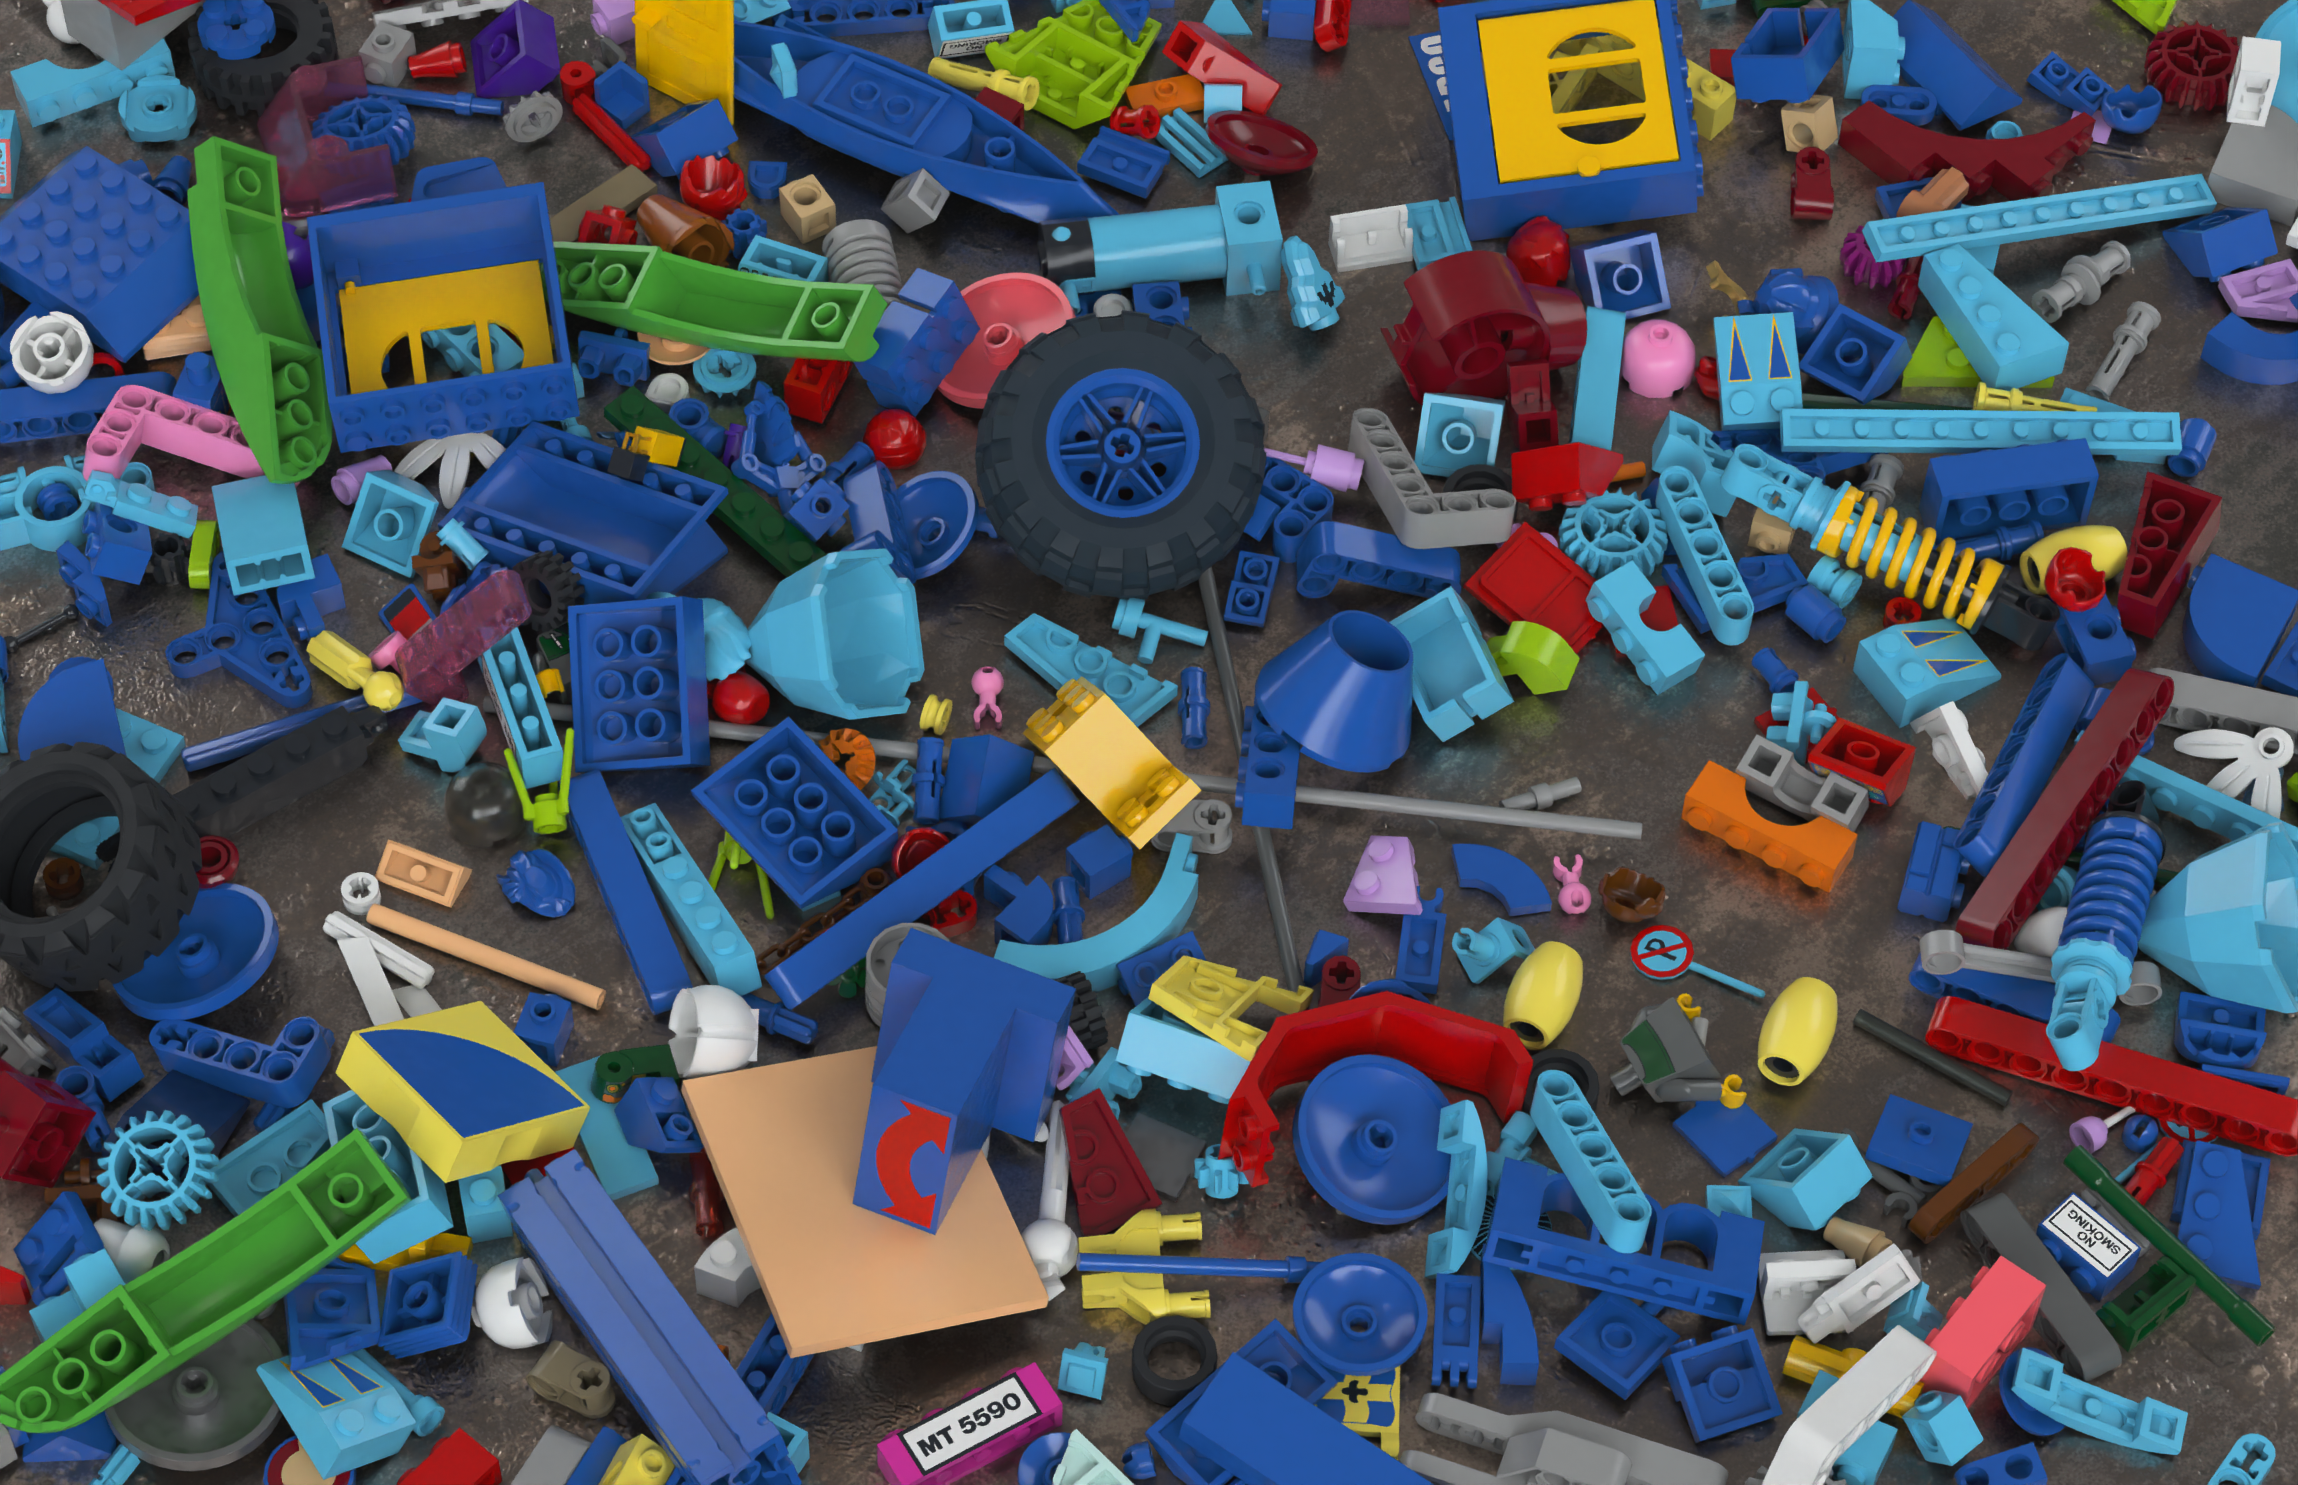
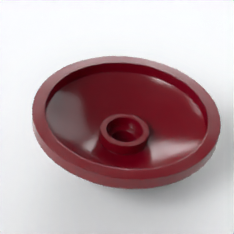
M1235 110L1216 112L1210 115L1205 127L1212 144L1229 161L1241 167L1244 172L1255 176L1263 174L1282 175L1301 171L1314 164L1318 154L1316 144L1305 133L1285 122L1257 113Z

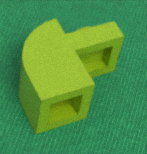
M1514 621L1507 635L1492 637L1487 641V646L1501 675L1517 674L1534 695L1567 690L1580 659L1568 643L1556 632L1542 625L1527 621Z

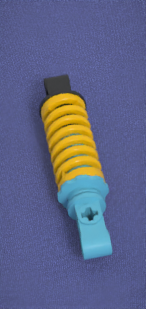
M1740 444L1735 448L1721 477V485L1729 494L1742 498L1761 508L1766 513L1789 523V527L1795 530L1802 528L1803 531H1808L1812 535L1811 550H1817L1831 558H1836L1845 551L1847 552L1846 564L1848 567L1853 569L1858 567L1863 561L1866 562V576L1874 579L1882 571L1885 572L1884 583L1890 589L1897 587L1903 581L1906 583L1904 595L1909 599L1915 598L1924 586L1927 587L1923 599L1924 606L1928 609H1933L1943 597H1946L1942 612L1943 616L1947 619L1954 618L1962 607L1967 608L1965 614H1960L1956 623L1969 630V633L1973 635L1982 626H1985L2014 641L2020 647L2035 651L2043 647L2060 617L2058 607L2051 600L2038 596L2008 580L2011 566L2007 564L2004 566L1991 558H1985L1978 564L1975 570H1972L1975 560L1974 549L1970 547L1963 549L1956 559L1953 560L1956 541L1951 537H1947L1934 550L1933 547L1936 540V530L1934 528L1928 527L1920 535L1915 533L1917 528L1916 519L1908 517L1901 525L1896 523L1898 511L1894 507L1886 508L1880 515L1876 512L1878 500L1874 497L1867 498L1861 505L1860 501L1864 492L1853 487L1848 481H1845L1837 490L1831 489L1829 486L1823 485V479L1817 476L1813 478L1751 444ZM1789 476L1787 483H1782L1784 478ZM1775 496H1778V501L1776 502V504H1773L1772 501L1774 500Z

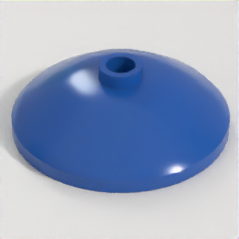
M950 471L923 473L910 479L897 489L916 580L936 574L952 564L968 546L977 526L979 502L976 492L963 477Z
M1348 1253L1321 1262L1303 1278L1294 1297L1292 1317L1299 1342L1317 1362L1338 1373L1352 1376H1372L1399 1367L1416 1352L1425 1335L1428 1310L1421 1287L1403 1267L1382 1256L1368 1253ZM1362 1326L1365 1328V1331L1354 1332L1351 1328Z

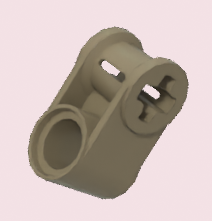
M551 1341L526 1375L528 1385L539 1395L548 1400L556 1401L590 1419L604 1417L613 1410L615 1405V1392L610 1386L611 1375L608 1368L602 1363L577 1352L564 1342Z

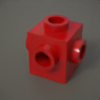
M603 205L602 210H586L585 216L579 225L578 242L636 245L638 233L635 231L637 221L625 217L626 210L610 205Z

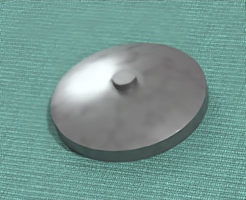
M251 1319L157 1381L105 1410L109 1426L116 1438L131 1453L150 1464L162 1468L179 1471H199L232 1463L262 1444L277 1426L283 1414L256 1371L259 1365L282 1358L283 1355L280 1347L262 1325Z

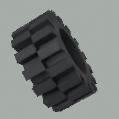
M548 550L543 553L540 551L513 566V570L509 571L507 575L510 581L505 583V590L512 591V594L506 596L508 603L515 602L517 606L512 609L514 614L522 613L524 615L521 620L522 623L528 625L532 622V629L536 631L543 629V632L555 629L567 622L568 606L584 605L585 600L579 597V595L585 593L584 586H577L576 583L582 579L579 572L573 575L570 571L574 565L570 561L563 564V555L558 553L553 556V551ZM539 580L547 587L551 601L542 593Z
M1078 971L1056 979L1055 981L1076 988L1069 1026L1086 1051L1105 1045L1108 1042V1031L1105 1028L1107 1026L1106 1020L1101 1014L1103 1010L1101 1005H1098L1096 992L1092 991V985L1089 980H1086V975Z

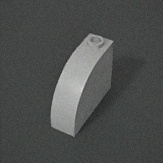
M2271 105L2265 127L2231 123L2207 183L2216 202L2236 208L2267 209L2270 220L2292 227L2298 212V124L2289 115Z

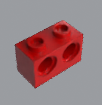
M797 358L784 381L785 403L789 407V414L822 424L853 367V361Z

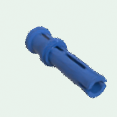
M2037 518L2028 519L2027 524L2006 528L2004 525L1996 526L1989 534L1957 540L1952 559L1955 560L1963 549L1970 547L1975 551L1974 562L1995 557L2002 561L2011 560L2012 555L2023 553L2030 546L2044 538L2043 529Z

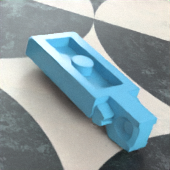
M92 470L85 486L83 498L112 507V514L169 533H176L188 539L192 537L196 527L198 505L191 504L180 496L170 497L152 491L143 484H131L114 478L113 474Z

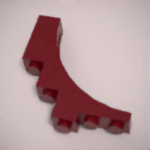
M1868 100L1842 119L1838 145L1889 185L1913 180L1919 182L1924 178L1935 177L1942 169L1947 170L1953 167L1963 173L1966 182L1969 184L1968 194L1961 200L1963 204L1976 194L1982 195L1990 186L2010 201L2048 196L2053 188V184H2051L2053 175L2060 172L2066 162L2074 156L2083 155L2092 145V133L2096 120L2086 112H2083L2062 125L2037 134L2009 139H1972L1948 136L1917 127L1891 115Z

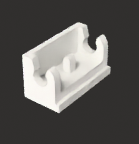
M1406 204L1330 216L1328 245L1337 273L1412 261L1413 229L1407 227L1408 210Z

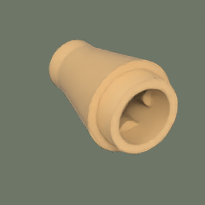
M1834 1216L1829 1221L1823 1233L1825 1241L1834 1245L1838 1250H1843L1845 1256L1849 1259H1855V1264L1859 1268L1893 1244L1890 1239L1885 1237L1884 1231L1848 1222L1837 1216Z

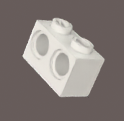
M2242 37L2228 87L2226 122L2265 127L2280 74L2281 41Z

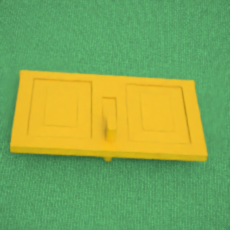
M635 0V15L631 20L635 24L636 72L647 79L649 86L684 104L718 98L733 126L734 0Z

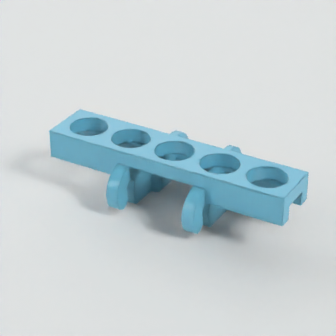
M905 758L884 780L882 778L883 774L880 771L874 774L873 779L880 788L869 799L871 802L876 799H883L888 803L887 808L880 804L878 806L875 805V807L896 828L900 825L898 818L906 809L913 811L915 804L913 797L905 793L912 786V775L916 773V769L908 765V760ZM902 771H908L911 773V776L904 783L899 781L897 776ZM896 803H898L899 805L892 812H890L889 810Z

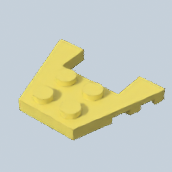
M1183 955L1152 983L1148 999L1251 1062L1268 1032L1237 1019L1255 1001L1286 1014L1305 1011L1311 1004L1314 990L1301 985L1298 986L1297 992L1277 988L1278 979L1262 976L1257 982L1236 977L1237 969Z

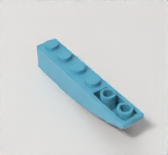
M652 803L621 816L622 823L648 882L709 983L731 989L740 996L761 988L762 983L753 948L657 804Z

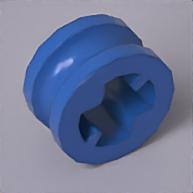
M54 483L45 487L36 499L37 506L47 521L68 517L78 507L77 499L72 495L69 486L64 483Z

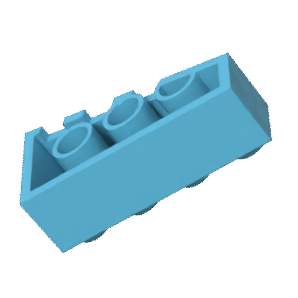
M1959 243L1924 255L1918 287L1987 387L2010 391L2012 388H2021L2062 373L2069 342Z

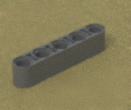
M1998 1192L1961 1211L1960 1221L1965 1234L1990 1268L2000 1256H2003L2046 1284L2033 1327L2057 1360L2064 1363L2063 1368L2069 1376L2087 1383L2120 1366L2122 1356L2118 1344L2007 1195Z

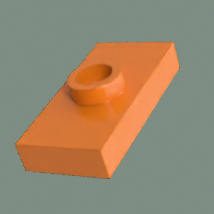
M1190 74L1128 86L1124 92L1129 109H1139L1143 105H1153L1159 112L1160 118L1167 114L1173 116V110L1178 107L1185 113L1204 109V89L1200 80Z

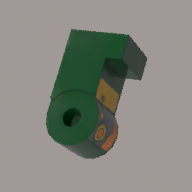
M670 1045L622 1049L602 1054L595 1063L592 1076L591 1091L593 1095L605 1103H618L634 1080L644 1077H673L678 1087L680 1079Z

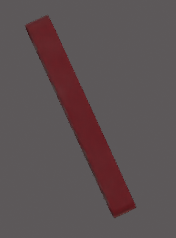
M2134 668L2128 669L2123 674L1960 915L1956 925V932L1962 936L1963 943L2004 950L2008 949L2085 834L2090 822L2097 816L2170 707L2175 689L2174 681L2171 677Z

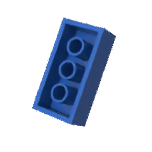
M2086 438L2075 440L2062 439L2052 443L2037 445L2024 444L2014 448L1998 450L1986 449L1976 453L1942 455L1937 458H1930L1919 503V511L1925 529L1932 527L1936 530L1935 545H1939L1947 537H1951L1955 541L1978 537L1991 533L1992 529H1995L1996 526L2004 525L2006 528L2027 524L2028 519L2032 518L2039 520L2043 531L2086 525L2099 474Z

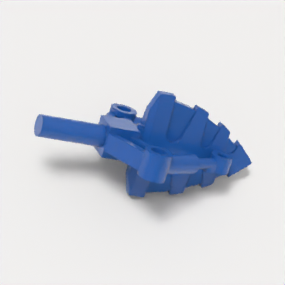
M757 381L754 399L744 408L748 425L747 430L743 432L740 456L732 463L731 469L737 478L748 480L766 491L769 497H778L781 515L783 516L795 503L790 496L806 480L809 481L826 469V461L820 454H813L800 431L796 432L791 423L792 418L788 412V405L779 396L773 395L771 392L773 389L763 381ZM797 454L801 460L800 465L789 466V461Z

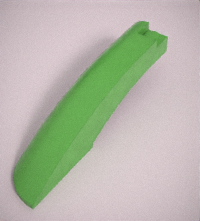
M213 136L194 148L197 184L187 190L193 258L205 325L226 395L257 462L269 482L292 484L311 476L325 462L332 443V417L328 404L322 349L317 347L306 322L288 261L282 226L276 156Z
M554 241L564 311L676 342L763 356L864 362L870 359L880 346L874 339L873 334L888 304L873 284L813 282L770 277L696 261L665 252L659 246ZM539 263L545 303L549 305L543 263Z
M356 1128L284 1184L208 1236L125 1285L119 1284L0 1375V1423L29 1433H52L67 1430L88 1421L181 1366L270 1307L412 1201L410 1194L397 1175L391 1171L367 1136Z

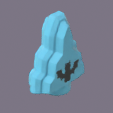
M1297 235L1289 237L1284 242V248L1280 251L1282 266L1288 279L1287 295L1292 307L1290 316L1293 325L1300 328L1309 326L1310 331L1326 328L1340 319L1336 307L1343 302L1345 295L1341 287L1335 285L1330 273L1320 266L1315 252L1308 243L1302 242Z

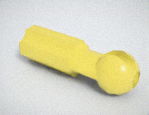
M326 630L311 638L306 649L310 656L309 661L346 688L354 690L360 687L363 688L365 701L370 707L374 705L382 711H390L396 708L403 700L404 686L400 678L391 672H373L371 658L334 632Z

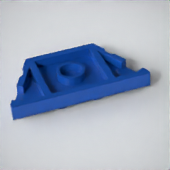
M337 1257L284 1296L290 1371H298L376 1345L379 1342L381 1328L374 1269L356 1263H346Z

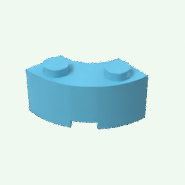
M1670 410L1652 446V470L1661 474L1664 469L1670 466H1682L1689 469L1695 476L1711 513L1727 517L1736 497L1724 490L1720 480L1733 452L1731 449L1723 451L1712 441L1713 432L1682 414Z

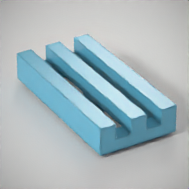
M1180 107L1173 110L1172 117L1168 114L1162 117V123L1155 139L1198 178L1228 161L1212 144L1206 131ZM1170 130L1183 142V145L1169 134L1168 131ZM1195 152L1206 163L1203 164L1192 153Z

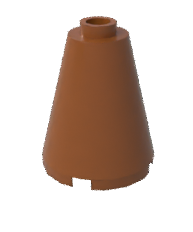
M662 194L652 195L642 202L637 212V221L650 246H659L668 253L727 268L729 263L726 261L730 249L734 251L735 243L732 232L722 221Z

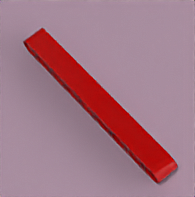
M1953 996L1942 997L1936 1002L1925 1040L1929 1046L1944 1054L2122 1108L2130 1106L2135 1109V1112L2286 1157L2298 1155L2297 1099L2105 1041H2101L2098 1058L2091 1066L2080 1071H2068L2062 1067L2046 1034L2048 1024Z

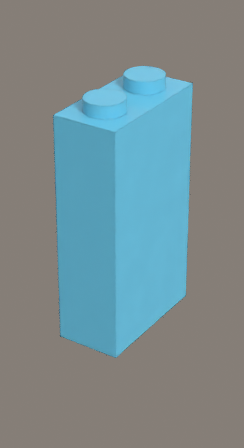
M266 475L211 486L226 567L234 596L315 578L295 483H271Z

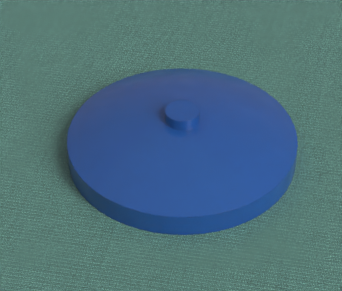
M222 883L212 888H199L190 915L184 914L179 921V934L159 957L152 954L144 961V968L140 972L119 983L113 984V987L123 1004L131 1012L154 1021H162L164 1019L187 1020L213 1012L245 993L266 971L273 960L279 942L277 920L266 900L259 893L248 887L232 883Z
M1356 1055L1341 1059L1323 1069L1310 1082L1299 1098L1292 1126L1293 1144L1297 1160L1307 1180L1317 1193L1342 1213L1363 1222L1381 1225H1395L1415 1220L1431 1211L1448 1194L1451 1154L1438 1151L1437 1144L1441 1108L1451 1104L1432 1080L1402 1061L1380 1055Z

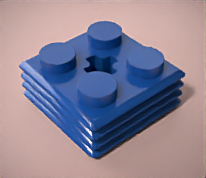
M457 1251L391 1269L388 1276L378 1346H384V1351L389 1350L390 1355H394L395 1359L465 1342L470 1333V1317L473 1297L476 1292L475 1282L478 1265L476 1263L472 1264L473 1261L471 1259L467 1260L466 1255L462 1256V1252Z

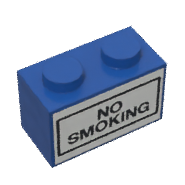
M2074 1192L2039 1223L2036 1235L2065 1274L2071 1278L2073 1284L2082 1292L2091 1294L2099 1302L2134 1270L2141 1251L2140 1246Z

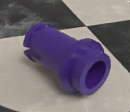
M730 423L729 431H724V434L728 436L722 463L731 471L732 463L740 456L743 432L747 430V426Z

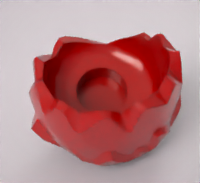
M697 155L694 160L685 161L679 182L681 197L685 205L720 221L726 220L728 214L732 215L735 209L741 208V204L746 199L748 193L745 189L744 174L738 163L731 164L726 157L718 161L713 155L703 159Z
M1538 216L1526 222L1516 231L1508 242L1506 257L1514 262L1524 282L1556 286L1558 279L1565 281L1568 270H1570L1571 255L1568 243L1570 236L1562 229V225L1550 221L1546 216Z

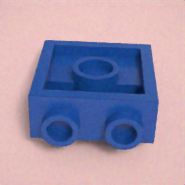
M1736 1325L1725 1327L1711 1333L1713 1341L1697 1345L1695 1338L1669 1346L1672 1354L1661 1359L1676 1402L1681 1401L1695 1443L1783 1414L1753 1328L1739 1332Z

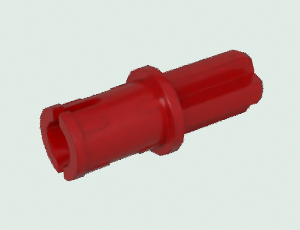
M2163 1137L2146 1160L2140 1161L2135 1165L2136 1173L2124 1188L2143 1206L2156 1189H2162L2166 1185L2167 1180L2165 1177L2184 1154V1148L2179 1144V1141L2175 1138Z

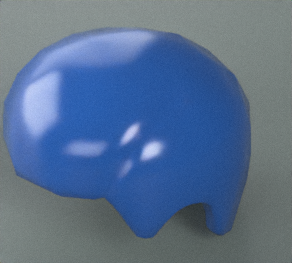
M2126 84L2119 91L2109 92L2103 96L2101 101L2103 119L2108 126L2117 131L2128 134L2143 133L2153 126L2159 117L2163 103L2162 94L2150 85H2147L2141 92H2134L2130 85Z

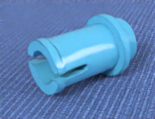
M452 518L436 534L442 540L439 544L441 546L446 544L472 570L489 551L462 527L465 524L463 521L458 523Z

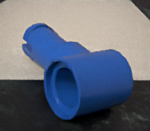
M73 1065L66 1067L59 1072L55 1083L70 1094L85 1091L75 1097L97 1113L84 1135L92 1152H101L100 1138L106 1142L112 1129L103 1114L104 1104L99 1097L93 1074L88 1068Z

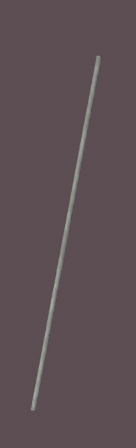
M485 696L483 711L496 713L491 697ZM545 702L552 720L573 722L572 705ZM709 720V737L756 742L774 727ZM803 731L818 747L820 746L818 741L825 739L830 734ZM868 738L874 748L875 755L917 760V743ZM943 746L942 763H948L951 747ZM1034 757L1032 773L1046 774L1053 768H1056L1061 776H1065L1048 757ZM1183 772L1201 791L1236 795L1238 778ZM1297 785L1295 802L1640 840L1643 823L1303 785Z

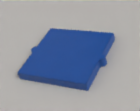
M1720 1100L1696 1101L1695 1107L1673 1122V1127L1723 1178L1745 1162H1754L1755 1156L1775 1142L1778 1137L1745 1102L1739 1108L1730 1109L1725 1107Z

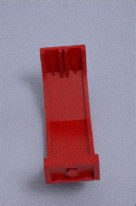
M1389 991L1280 1016L1274 1021L1229 1099L1218 1160L1232 1156L1236 1169L1244 1173L1252 1188L1268 1184L1269 1177L1263 1168L1264 1162L1273 1160L1274 1155L1272 1153L1275 1151V1147L1269 1139L1270 1132L1279 1130L1280 1126L1268 1105L1271 1096L1277 1089L1283 1086L1314 1079L1332 1063L1350 1056L1380 1055L1394 1058L1414 1067L1429 1079L1480 1093L1490 1101L1503 1124L1508 1123L1516 1111L1522 1110L1534 1060L1515 1030Z

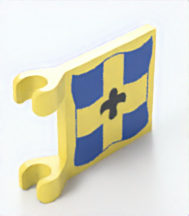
M1323 1366L1338 1381V1384L1318 1401L1315 1406L1360 1436L1380 1437V1449L1398 1460L1400 1366L1391 1371L1372 1376L1346 1375Z

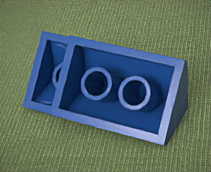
M1907 0L1894 14L1893 18L1898 21L1899 37H1905L1904 59L1897 60V63L1900 64V76L1910 87H1921L1935 95L1937 99L1935 116L1944 113L1957 129L1961 131L2022 104L2023 98L1935 11L1912 0Z

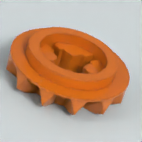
M854 729L830 730V734L825 739L818 741L819 748L834 764L840 759L839 752L846 755H855L850 757V760L845 763L846 770L843 768L839 769L859 790L863 789L872 778L875 769V752L871 742L864 734Z

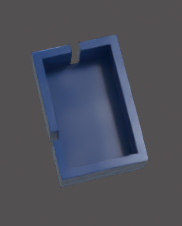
M1767 8L1744 39L1745 43H1741L1731 57L1737 99H1751L1755 103H1763L1769 100H1787L1789 103H1801L1810 100L1845 50L1839 8H1806L1804 11L1808 35L1806 45L1804 44L1800 8Z
M920 268L915 270L898 293V296L901 300L928 309L930 312L926 313L893 300L883 313L873 334L874 339L880 345L878 350L870 359L864 362H854L863 379L868 380L866 384L879 405L889 409L905 410L914 417L928 403L936 388L945 376L951 372L956 361L967 346L973 342L980 330L955 282Z

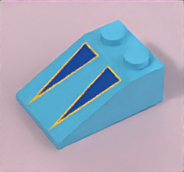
M1793 312L1714 317L1721 431L1780 428L1779 414L1781 409H1803Z
M1955 618L1893 625L1859 641L1853 671L1899 729L1951 701L1955 702L2001 679V673L1964 628L1956 623L1957 620Z
M352 1353L298 1371H290L289 1355L261 1364L256 1369L323 1480L399 1453L416 1425L415 1419L394 1386Z

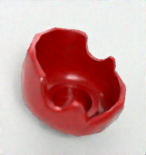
M2074 547L2060 549L2052 558L2046 569L2044 586L2048 595L2056 604L2065 610L2079 613L2097 607L2106 593L2105 571H2097L2093 568L2092 554L2090 552Z
M930 827L915 828L900 836L892 849L891 867L897 879L950 842L947 836Z

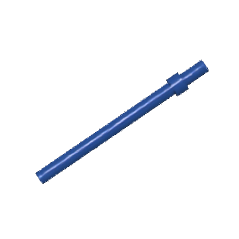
M324 79L325 87L323 94L351 98H356L357 96L359 99L367 98L369 95H372L374 98L387 96L388 100L398 99L400 104L455 110L456 114L472 116L473 112L502 116L504 112V101L477 98L474 93L459 91L457 95Z
M1078 1253L1076 1260L1078 1271L1284 1278L1285 1283H1301L1303 1278L1315 1266L1321 1263L1307 1261L1305 1257L1286 1256L1284 1260L1101 1253Z

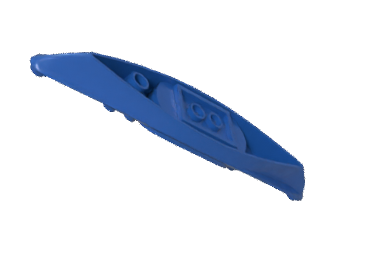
M734 20V98L796 127L806 136L901 177L924 168L949 191L995 207L1001 212L1011 213L1038 224L1040 221L1120 215L1098 196L1079 175L1040 143L967 94L929 74L888 57L834 40ZM783 42L787 45L797 69L798 86L797 96L785 99L769 74L772 68L771 45Z

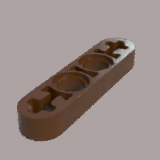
M2023 1123L2014 1126L1924 1204L1910 1221L1908 1229L1925 1244L1933 1241L1960 1217L1962 1210L1974 1205L2019 1166L2035 1149L2039 1142V1136Z

